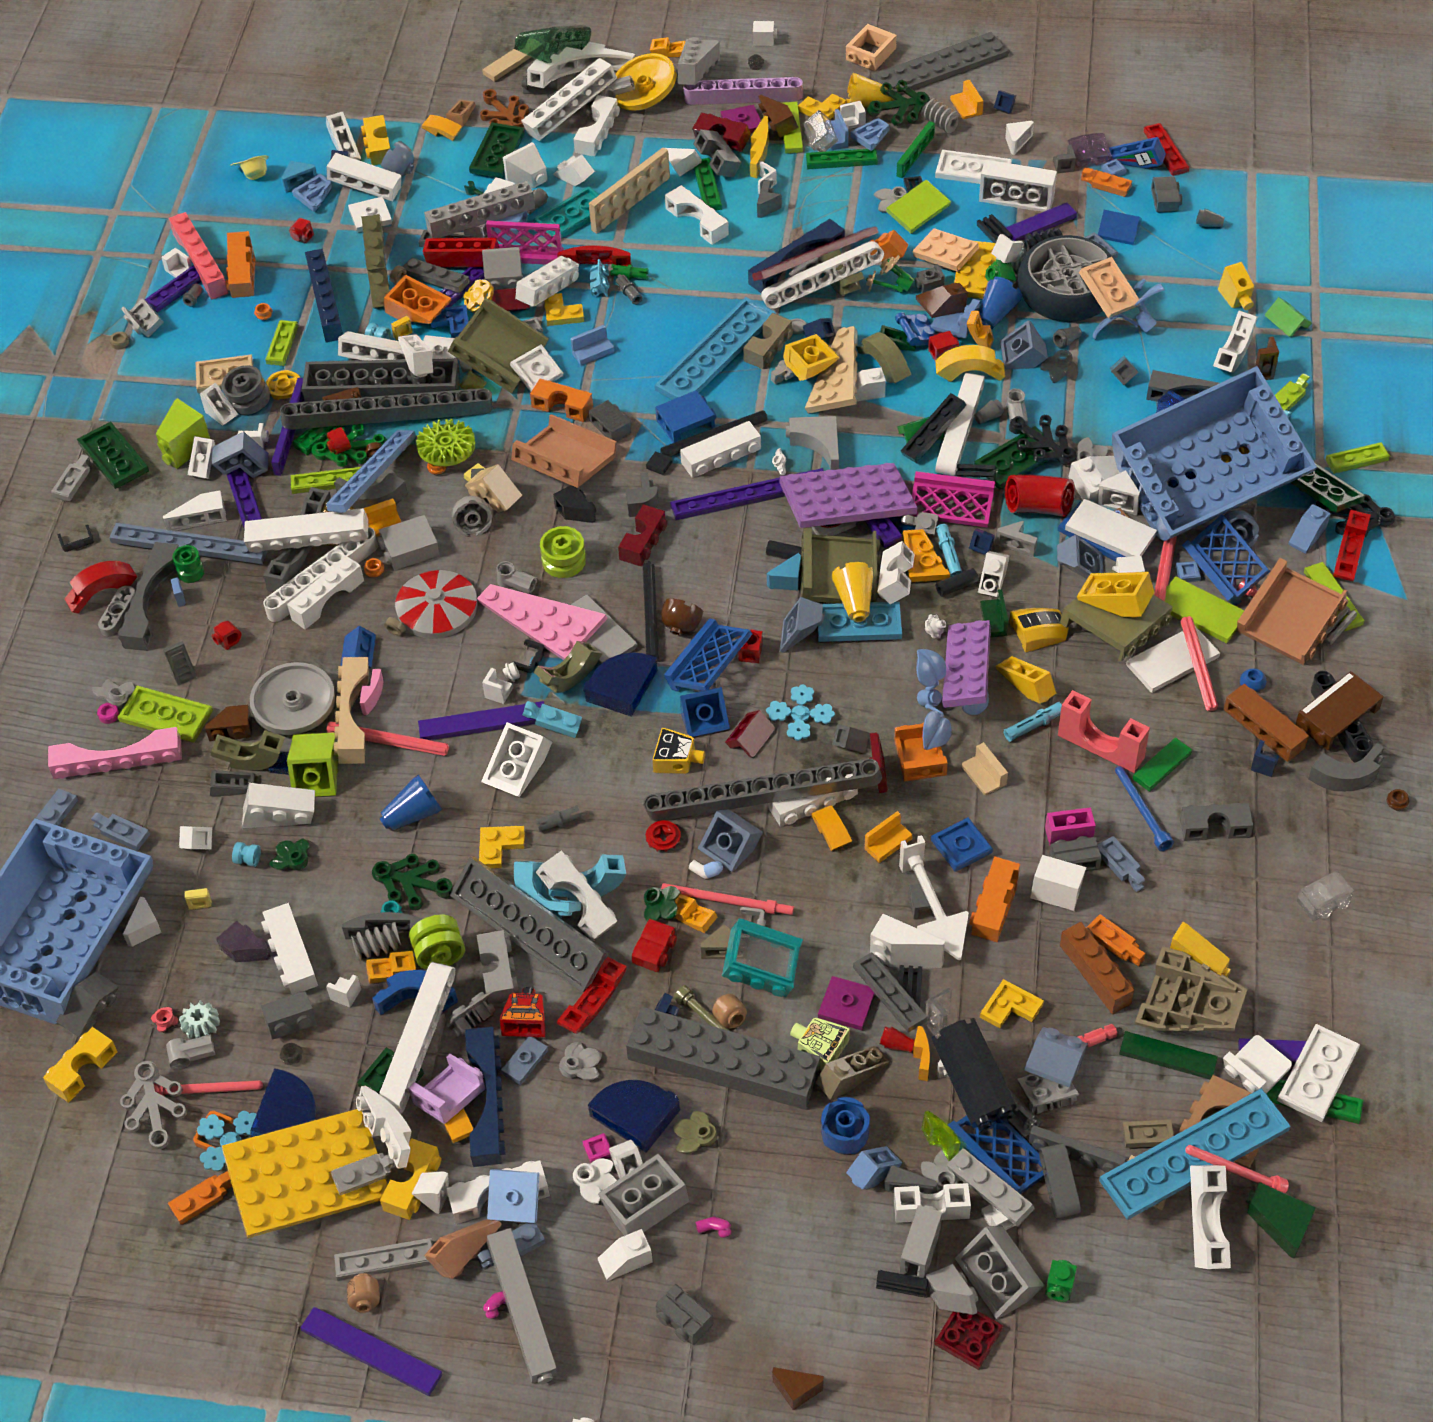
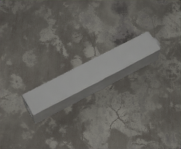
M509 1228L487 1235L488 1248L532 1384L536 1382L539 1384L547 1383L553 1379V1376H556V1365L512 1230Z

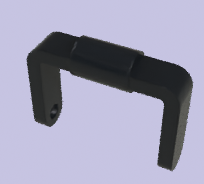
M88 524L85 525L89 534L88 538L64 545L61 534H57L64 552L85 547L94 542Z
M525 639L524 645L537 649L538 652L533 657L530 666L518 662L514 663L518 670L532 673L544 657L545 649L543 644Z

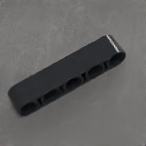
M1319 671L1314 675L1311 693L1315 699L1336 683L1331 673ZM1359 719L1337 735L1354 763L1362 760L1373 748V742Z

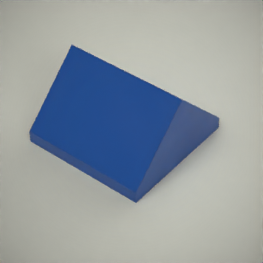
M1104 209L1098 236L1105 240L1133 245L1142 218Z
M722 687L680 696L681 715L687 735L694 737L730 729Z

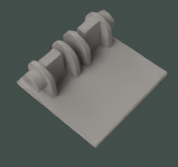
M491 991L486 994L483 992L477 994L471 999L472 1001L468 1004V1007L462 1005L452 1012L451 1020L447 1026L454 1025L455 1028L452 1030L457 1037L465 1035V1029L476 1027L470 1014L478 1024L482 1023L481 1020L484 1021L493 1015L495 1011L494 1006L491 1003L486 1004V1000L492 993Z
M1035 1074L1017 1079L1031 1102L1029 1109L1032 1113L1039 1114L1048 1111L1047 1106L1049 1110H1053V1102L1057 1109L1060 1106L1072 1105L1074 1101H1077V1096L1079 1095L1073 1083L1070 1087Z

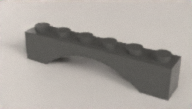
M1153 370L1146 400L1168 403L1187 399L1219 383Z
M311 487L303 501L301 515L331 512L327 510L326 503L331 499L330 491ZM312 546L286 548L279 557L271 560L263 575L267 590L275 592L294 578L300 571Z
M155 542L153 549L149 551L148 562L142 570L143 575L141 580L137 582V590L135 595L131 597L129 611L124 616V624L118 631V638L121 640L123 648L148 650L153 637L147 620L149 602L158 587L169 577L177 573L173 561V553L179 548L178 544Z

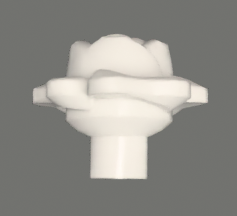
M930 614L928 620L925 621V631L932 638H941L946 622L940 620L938 615L933 616Z

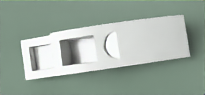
M361 1086L359 1097L356 1098V1107L358 1111L363 1113L365 1126L369 1128L372 1136H381L382 1142H385L388 1148L389 1157L394 1160L397 1168L407 1167L411 1150L409 1147L412 1132L402 1115L385 1098L367 1086Z

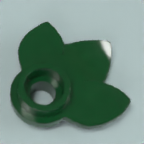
M304 838L296 843L288 840L279 842L276 846L278 856L272 859L269 865L277 870H283L288 867L293 870L305 868L308 864L307 851L310 848L309 842Z
M668 886L664 889L649 888L644 894L646 905L644 917L648 922L649 919L658 921L661 917L670 920L676 917L678 906L674 900L679 897L681 892L674 886Z

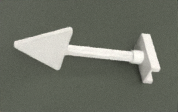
M918 836L917 843L907 845L905 840L901 841L899 867L902 873L910 870L915 871L936 918L935 921L917 926V929L944 940L945 951L957 960H961L969 913L965 911L948 917L945 915L923 867L925 851L923 836Z

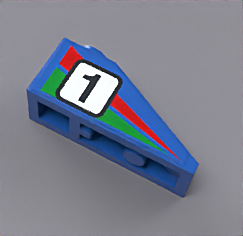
M1155 137L1109 147L1105 160L1110 162L1117 159L1123 165L1150 168L1162 165L1166 153L1159 138Z

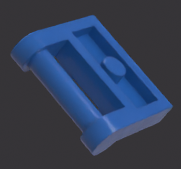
M900 312L895 316L897 324L903 328L908 337L907 341L911 346L929 345V337L937 335L936 331L931 328V323L926 314L905 315L904 312Z

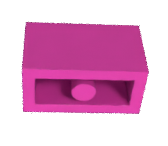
M1091 807L1047 813L1045 824L1050 846L1058 840L1072 841L1081 836L1094 837L1096 827Z

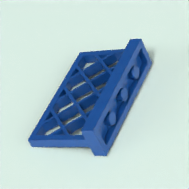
M1222 514L1192 541L1187 540L1182 545L1226 600L1234 606L1239 605L1242 602L1240 598L1271 572ZM1223 522L1226 525L1225 534H1216L1217 527ZM1204 538H1210L1209 548H1202L1199 543ZM1215 538H1224L1223 547H1214ZM1229 538H1237L1236 547H1228ZM1213 551H1222L1221 561L1212 560ZM1227 551H1236L1234 561H1225ZM1240 551L1249 552L1248 561H1239ZM1225 565H1234L1232 575H1224ZM1238 565H1247L1246 575H1237ZM1252 565H1260L1263 570L1257 575H1251ZM1236 579H1245L1244 587L1237 591L1235 588Z
M708 619L664 674L671 690L679 691L681 687L701 691L709 690L751 637V631L749 629L718 625L715 619ZM741 636L739 639L732 641L733 638ZM729 640V643L719 647V644ZM731 649L728 653L721 655L722 652ZM718 654V657L711 659L709 661L707 660L708 658ZM720 663L717 667H715V668H713V669H710V668H709V667H711V666H714V665ZM707 669V671L696 675L697 672ZM708 678L704 683H698V681Z
M967 1115L958 1122L952 1121L947 1125L943 1139L957 1153L964 1148L1019 1194H1022L1044 1178L1043 1170L1040 1172L1029 1171V1163L1041 1166L1039 1153L1007 1121H1001L1000 1119L993 1122V1126L990 1127L992 1128V1136L979 1135L978 1127L975 1128V1134L966 1133L962 1127L964 1125L971 1126ZM996 1129L1005 1130L1009 1134V1139L996 1137ZM979 1141L992 1143V1151L983 1150L979 1146ZM996 1144L1009 1145V1153L996 1152ZM1013 1146L1022 1147L1025 1150V1156L1012 1154ZM995 1158L1007 1159L1008 1168L999 1167L995 1162ZM1012 1160L1025 1162V1170L1013 1169ZM1012 1175L1024 1176L1025 1183L1018 1186L1012 1180Z

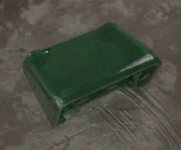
M574 25L524 31L516 36L514 49L545 63H552L551 56L554 53L559 54V50L563 51L566 47L583 50L590 42L591 28L585 25Z

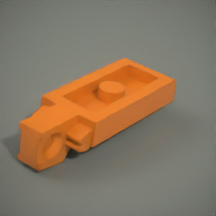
M1084 168L1082 171L1081 180L1092 184L1093 188L1125 197L1132 186V180L1091 168Z
M1101 914L1086 927L1092 931L1094 939L1119 958L1125 961L1129 959L1130 962L1137 966L1143 963L1145 953L1139 949L1136 939Z
M228 1171L218 1177L217 1175L209 1177L168 1202L180 1225L223 1200V1196L227 1193L226 1190L232 1187Z

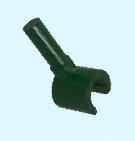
M468 181L469 186L464 185L467 195L484 194L476 189L473 181Z

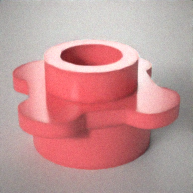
M170 1007L158 1009L151 1017L152 1022L156 1023L159 1032H165L170 1026L178 1024V1018L173 1015V1010Z

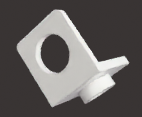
M763 161L760 162V176L762 178L758 181V194H760L763 180H771V188L777 184L776 169ZM764 168L769 171L768 174L765 173Z

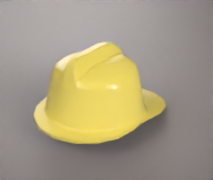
M269 156L253 157L243 162L230 164V166H240L248 179L256 180L266 174V160Z

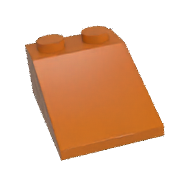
M407 275L384 297L385 313L398 320L408 316L411 322L430 324L452 301L449 296Z

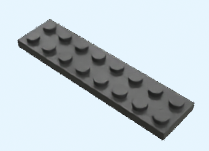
M988 32L872 74V80L881 84L888 82L894 91L902 95L905 93L896 90V84L899 80L906 81L907 87L916 90L1007 57L1008 50L992 32Z
M469 857L450 896L498 931L504 930L506 937L510 938V940L581 992H584L593 982L608 953L475 857Z

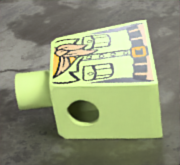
M813 1018L807 1028L795 1023L790 1035L799 1039L798 1050L820 1056V1070L822 1071L826 1063L838 1059L849 1042L850 1029L819 1018Z

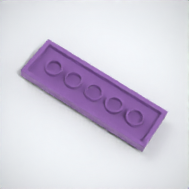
M989 620L948 625L945 660L946 676L944 677L942 698L944 708L987 703L991 634Z

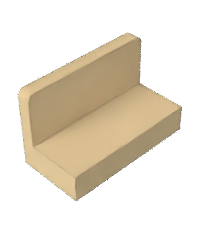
M984 742L976 746L975 757L962 763V768L985 796L1007 785L1008 772Z

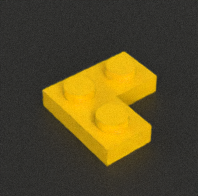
M831 94L823 102L808 96L798 105V111L822 123L828 122L835 116V110L839 109L840 111V106L846 104V100L835 94Z
M562 293L554 294L544 300L547 326L584 322L582 304L564 306Z
M524 826L480 827L479 861L490 869L502 868V850L524 849Z
M1003 979L981 1011L980 1018L998 1028H1001L1011 1012L1033 1022L1042 1008L1044 1000Z

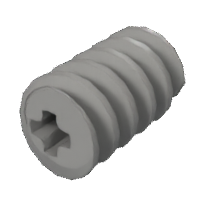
M935 98L923 106L920 113L922 117L934 122L936 126L947 133L955 131L958 126V112L948 108L945 104L943 105L942 102H938Z
M395 922L392 923L391 930L386 925H383V932H380L375 927L373 935L367 929L365 937L360 932H357L356 939L351 936L355 954L359 961H362L363 953L370 959L372 951L376 956H380V949H383L385 954H388L390 946L396 952L398 944L401 945Z

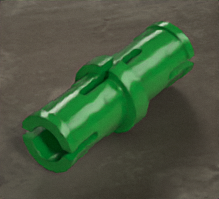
M612 264L611 268L613 270H610L611 276L621 274L630 280L631 278L647 280V274L649 275L648 268L633 267V265L621 266Z

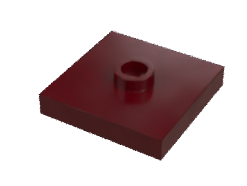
M877 732L870 733L872 757L869 759H874L878 762L882 774V780L878 784L879 793H885L888 791L882 745L879 734Z

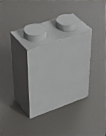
M425 515L379 529L381 538H378L380 549H385V560L387 564L391 563L394 571L440 556L437 541Z
M918 1205L901 1255L900 1274L926 1278L941 1229L942 1212L936 1208Z

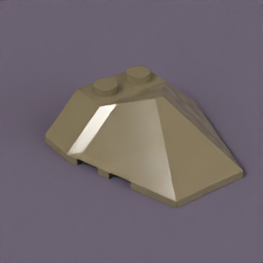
M1162 946L1156 962L1154 981L1146 1003L1141 1004L1135 1024L1157 1031H1234L1247 989L1226 976H1220L1211 971L1210 967L1204 963L1201 965L1194 961L1189 954Z

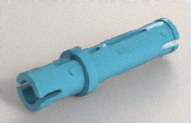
M938 525L936 532L940 540L939 547L943 550L951 577L963 571L954 547L955 541L950 535L948 525Z
M1056 702L1046 709H1039L1036 714L1004 729L1005 738L1011 742L1041 725L1049 724L1052 719L1061 715L1062 704Z

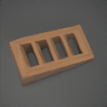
M459 100L447 112L446 118L458 123L463 128L476 106L475 102Z

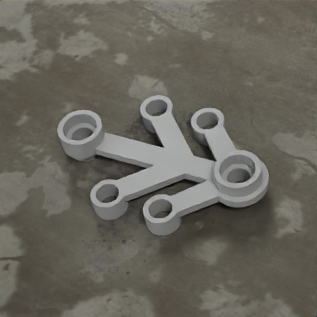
M143 1061L136 1066L134 1071L136 1080L127 1094L121 1097L120 1104L124 1109L131 1110L135 1107V1097L143 1086L145 1095L133 1114L125 1120L124 1125L128 1131L136 1132L140 1128L141 1118L149 1109L153 1129L149 1135V1142L154 1148L163 1149L169 1144L170 1137L163 1129L158 1105L170 1111L176 1119L184 1118L187 1114V1109L183 1104H176L155 1092L154 1083L166 1088L172 1097H177L182 1093V1086L179 1082L170 1081L158 1074V1068L153 1062ZM146 1070H150V1071H151L150 1075L147 1076V1077H144V1076H143V1073H144ZM173 1086H178L176 1092H171ZM126 1099H132L130 1105H124ZM183 1108L181 1114H175L176 1109ZM131 1121H136V1125L133 1128H130L129 1123ZM163 1136L164 1141L158 1144L157 1139Z

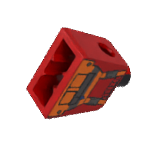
M525 987L522 989V993H512L509 995L500 1016L501 1036L546 1037L543 996L535 994L534 988Z

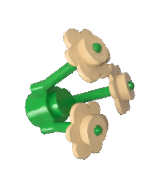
M898 255L896 258H886L880 266L882 268L880 271L881 275L891 270L899 276L895 282L898 286L874 280L876 271H874L873 275L869 274V277L866 278V285L870 286L869 292L872 284H877L901 293L903 290L908 292L915 279L896 265L900 257Z

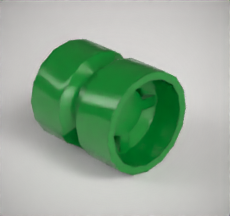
M184 545L174 551L173 561L180 580L185 583L199 581L204 575V568L197 548L191 545Z

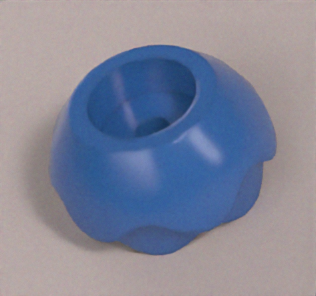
M1247 669L1240 676V685L1246 684L1256 692L1263 690L1266 686V676L1259 669Z

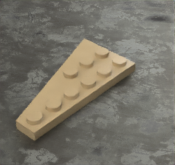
M854 326L838 329L831 348L840 358L819 373L805 406L807 413L857 404L855 394H857V388L855 387L857 382V362L855 358L857 357L858 331Z

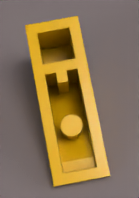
M1013 656L996 665V669L1024 696L1032 701L1041 704L1057 694L1051 673Z

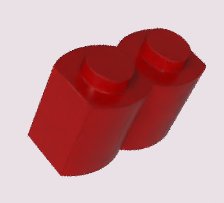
M649 919L633 950L632 964L658 972L660 967H665L668 960L667 952L670 948H674L677 941L675 928Z

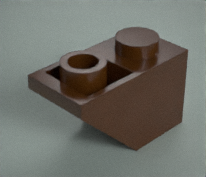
M227 706L207 723L205 730L209 741H215L217 734L230 739L252 737V715L249 706Z

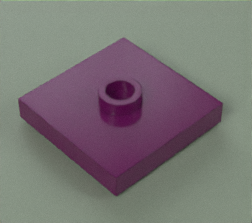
M754 104L720 111L721 118H728L732 121L747 124L750 134L754 133L761 122Z
M832 976L819 1009L818 1018L862 1031L875 993L867 985Z

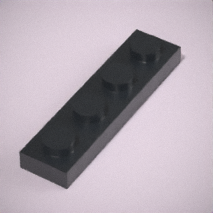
M950 393L901 449L902 455L917 463L967 406L965 401Z

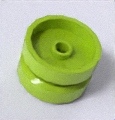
M558 526L543 534L540 539V552L542 555V565L548 574L557 578H569L583 570L586 565V553L584 550V539L579 531L568 526Z
M442 914L426 917L417 922L409 932L417 964L423 969H428L431 962L450 966L459 961L466 951L457 921L452 916Z

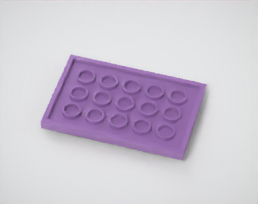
M894 463L780 476V485L800 528L917 514V506Z

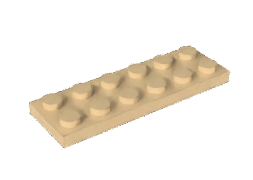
M661 148L589 203L591 230L597 234L606 228L611 222L618 219L619 216L631 209L632 206L670 178L669 153L667 149Z

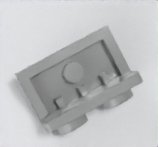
M143 298L130 311L124 306L121 308L125 313L123 317L130 324H134L132 328L139 335L143 333L149 338L164 323Z

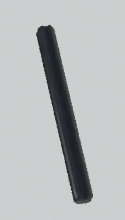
M762 410L663 446L660 448V453L667 456L681 453L680 450L745 422L750 421L753 426L768 420L767 414Z
M648 561L643 564L646 659L653 662L658 660L655 565Z

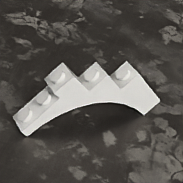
M589 42L583 50L566 47L559 55L542 52L527 69V85L544 88L551 81L560 77L584 71L599 58L611 64L613 70L618 71L625 63L635 58V54L607 49L605 45Z

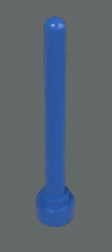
M1118 766L1115 772L1155 835L1154 844L1159 851L1168 850L1173 846L1174 840L1169 833L1162 831L1123 767Z

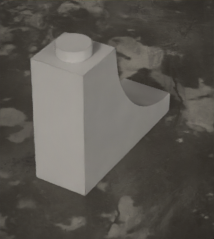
M836 416L789 418V426H786V438H790V446H802L812 449L827 461L831 470H838L839 454Z

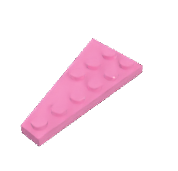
M492 584L477 598L480 604L534 641L543 644L546 649L562 660L569 655L576 641L587 642L608 619L606 614Z

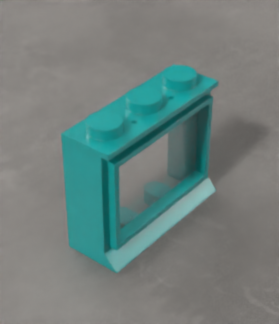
M739 918L730 932L722 977L728 978L732 982L750 985L757 990L762 989L771 992L775 996L787 997L794 988L798 956L803 939Z

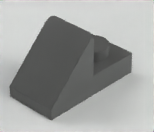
M763 180L757 202L758 218L764 217L782 207V195L774 193V188H771V180Z

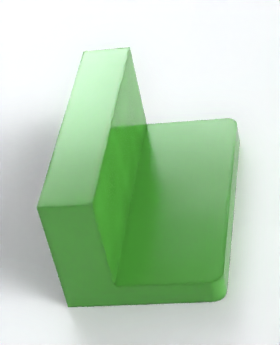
M1280 297L1276 299L1265 313V316L1289 337H1292L1300 326L1308 329L1312 324L1297 309Z

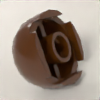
M669 598L664 601L661 618L664 625L670 629V633L681 636L682 633H690L699 626L704 611L695 604H691L690 607L685 605L684 600Z

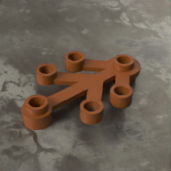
M487 89L483 92L484 102L488 105H493L498 111L482 110L480 112L481 120H490V124L493 122L524 127L521 120L525 118V115L529 114V106L521 104L518 107V116H514L515 108L520 104L518 96H510L509 105L506 108L497 100L495 90Z

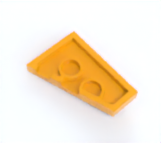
M904 530L903 541L915 554L913 567L908 570V577L911 582L935 581L949 578V571L944 568L940 556H937L933 545L924 530Z

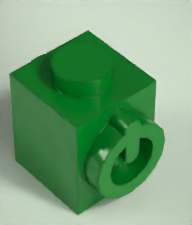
M996 259L986 269L985 277L987 281L993 280L994 277H1002L1012 283L1016 282L1011 262L1003 263L1001 260Z
M1052 1260L1045 1295L1058 1302L1070 1301L1077 1266L1072 1265V1263L1066 1260Z

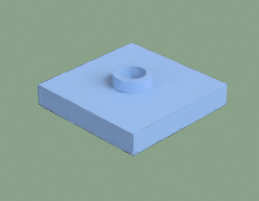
M491 1169L487 1219L536 1223L539 1172Z

